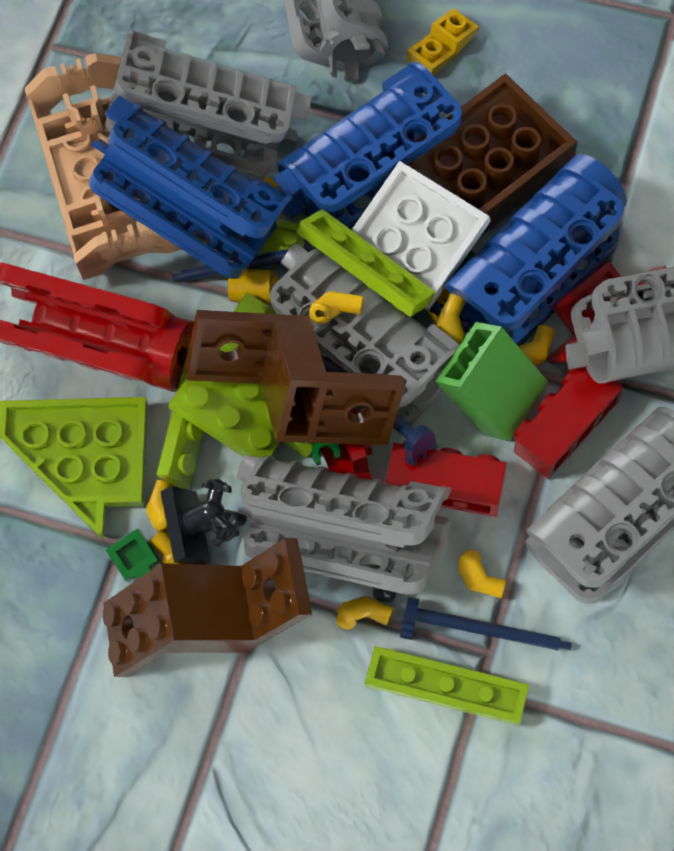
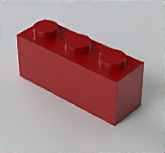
M585 367L571 369L562 381L564 386L556 395L552 392L549 393L539 405L538 410L540 412L532 421L529 419L524 420L516 429L513 435L515 437L514 453L549 480L620 402L624 388L620 383L611 381L600 384L591 378Z
M405 442L403 444L393 443L385 483L402 486L409 485L410 481L437 487H451L452 490L448 498L443 501L441 507L498 517L507 462H501L499 458L488 454H480L477 457L462 455L461 451L454 448H441L440 450L428 449L427 458L423 459L419 456L416 466L413 467L405 460Z

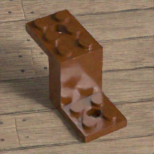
M196 310L185 369L188 381L261 384L276 442L388 446L405 388L402 375L326 372L309 316ZM227 343L239 345L230 352L220 350ZM355 406H366L359 413H349L350 409Z
M297 538L282 539L242 566L161 563L103 603V622L107 626L109 639L108 658L112 663L114 677H128L166 653H246L312 615Z

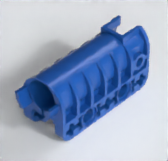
M412 62L382 82L383 92L277 163L279 174L273 177V179L285 196L287 194L293 196L292 201L282 212L292 219L302 211L309 217L323 209L335 219L340 218V222L352 230L367 208H357L352 202L363 195L373 200L399 161L408 165L454 134L462 121V110L459 103L428 69L418 62ZM442 111L445 114L452 112V119L441 118L439 113ZM425 133L427 134V137L424 141L415 143L417 139H419ZM345 207L347 208V211L349 212V214L346 213V214L344 215V208H345Z
M119 95L105 113L106 117L115 122L108 137L109 144L99 139L93 141L91 145L105 155L94 168L88 181L89 187L95 194L219 274L231 279L240 278L277 227L276 219L292 201L293 196L290 194L285 196V194L260 178L252 181L238 172L236 166L232 164L230 166L213 156L214 152L211 150H204L190 141L188 135L179 134L167 126V122L163 119L158 120L145 112L140 104H132ZM133 197H136V198L142 200L145 204L139 202L138 200H136V199L133 198ZM195 237L203 239L208 245H206L205 243H203Z

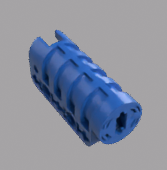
M584 154L575 155L444 285V288L449 292L466 300L460 316L470 321L472 326L475 322L502 326L506 332L513 330V341L518 346L523 345L536 332L537 327L543 325L555 312L551 306L605 262L616 250L619 237L617 228L622 222L624 207L627 204V197L622 185L614 174L596 159ZM585 260L588 261L586 268L576 270ZM449 295L444 299V302H445V303H446V301H447ZM538 307L541 313L536 318L530 319L529 317Z

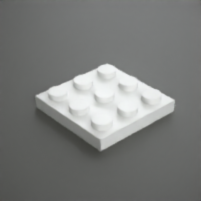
M399 161L352 231L435 291L431 303L424 307V309L429 311L443 291L444 285L452 278L491 219L487 214Z

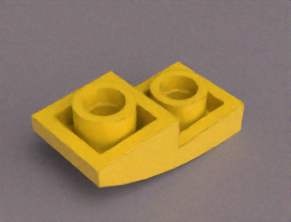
M453 8L432 23L430 34L407 50L405 60L409 63L418 62L422 64L434 76L460 53L478 32L479 26Z

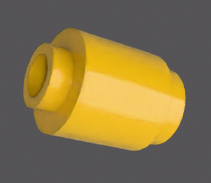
M246 270L240 278H228L229 301L239 304L248 292L267 306H272L270 291L281 277H276L274 270Z

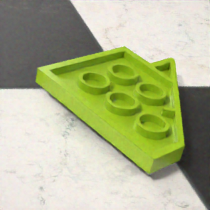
M248 292L233 311L276 314L272 308ZM227 343L220 350L230 352L239 345ZM186 378L168 405V408L242 457L244 455L258 458L265 455L271 456L279 444L275 440L261 384L188 381ZM283 442L305 458L312 452V443Z
M146 397L0 401V439L99 538H105L107 507L144 506L148 401Z

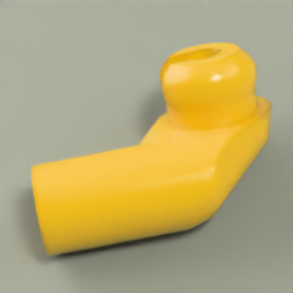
M329 291L310 306L309 316L317 324H326L342 312L361 315L364 296Z
M539 325L533 342L519 346L535 366L546 361L555 330L549 326Z
M471 549L464 551L458 559L457 566L466 587L471 591L502 599L507 580L487 575L480 561L482 559L480 553Z

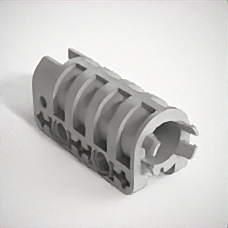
M284 0L294 50L306 61L329 67L328 70L334 78L337 77V70L345 71L344 79L346 82L357 81L359 79V68L368 67L384 58L388 49V40L382 31L384 26L380 6L376 3L377 0ZM299 10H301L307 16V18H304Z
M666 407L655 409L548 507L547 512L526 530L530 537L525 540V544L532 555L581 603L590 604L601 599L674 530V411ZM662 502L664 505L659 508V503ZM632 540V546L630 547L628 543ZM582 584L586 587L595 588L596 591L593 592L589 588L585 591H582L580 589V586Z

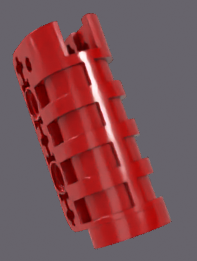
M0 262V285L11 287V296L15 299L36 304L31 322L19 319V324L16 325L0 320V343L27 351L42 353L58 360L74 362L93 370L109 372L121 378L144 382L150 386L176 392L178 390L192 337L194 321L176 317L169 310L152 303Z

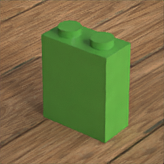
M475 322L435 381L483 435L505 441L511 440L516 429L523 422L548 383L547 379L502 326Z

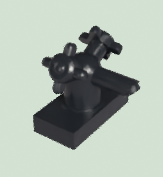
M221 479L204 481L201 487L207 488L208 494L207 499L201 503L198 501L197 491L174 486L161 491L174 563L204 565L211 562L205 533L211 530L216 535L213 540V544L216 547H220L223 542L230 541L240 535L237 527L243 526L246 523L247 516L236 511L227 510L221 504L223 493L232 492V487L226 482H223Z

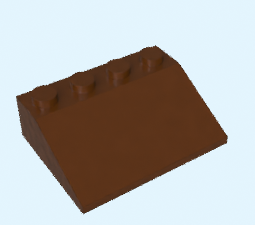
M506 73L461 106L462 121L454 134L407 165L487 214L491 221L481 236L534 196L576 155L577 141ZM452 114L447 117L448 120L452 119ZM425 133L423 136L417 139L415 143L424 141L427 137V134Z

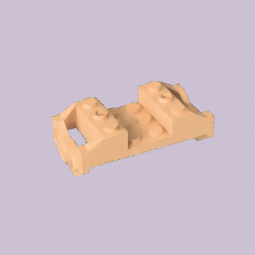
M98 53L85 57L86 68H83L80 58L75 60L77 67L70 65L69 70H67L65 63L60 64L63 75L58 74L55 66L44 68L24 88L71 244L74 260L83 280L101 275L114 263L149 252L169 254L182 250L95 194L89 187L88 181L92 172L105 155L91 145L93 141L99 139L109 144L108 137L110 135L105 125V113L109 109L112 96L100 99L96 88L114 89L122 58ZM91 90L92 99L72 105L69 96ZM64 99L67 110L51 115V110ZM133 197V198H135L136 200H138L139 202L145 204L142 200H140V199H138V198H136V197Z

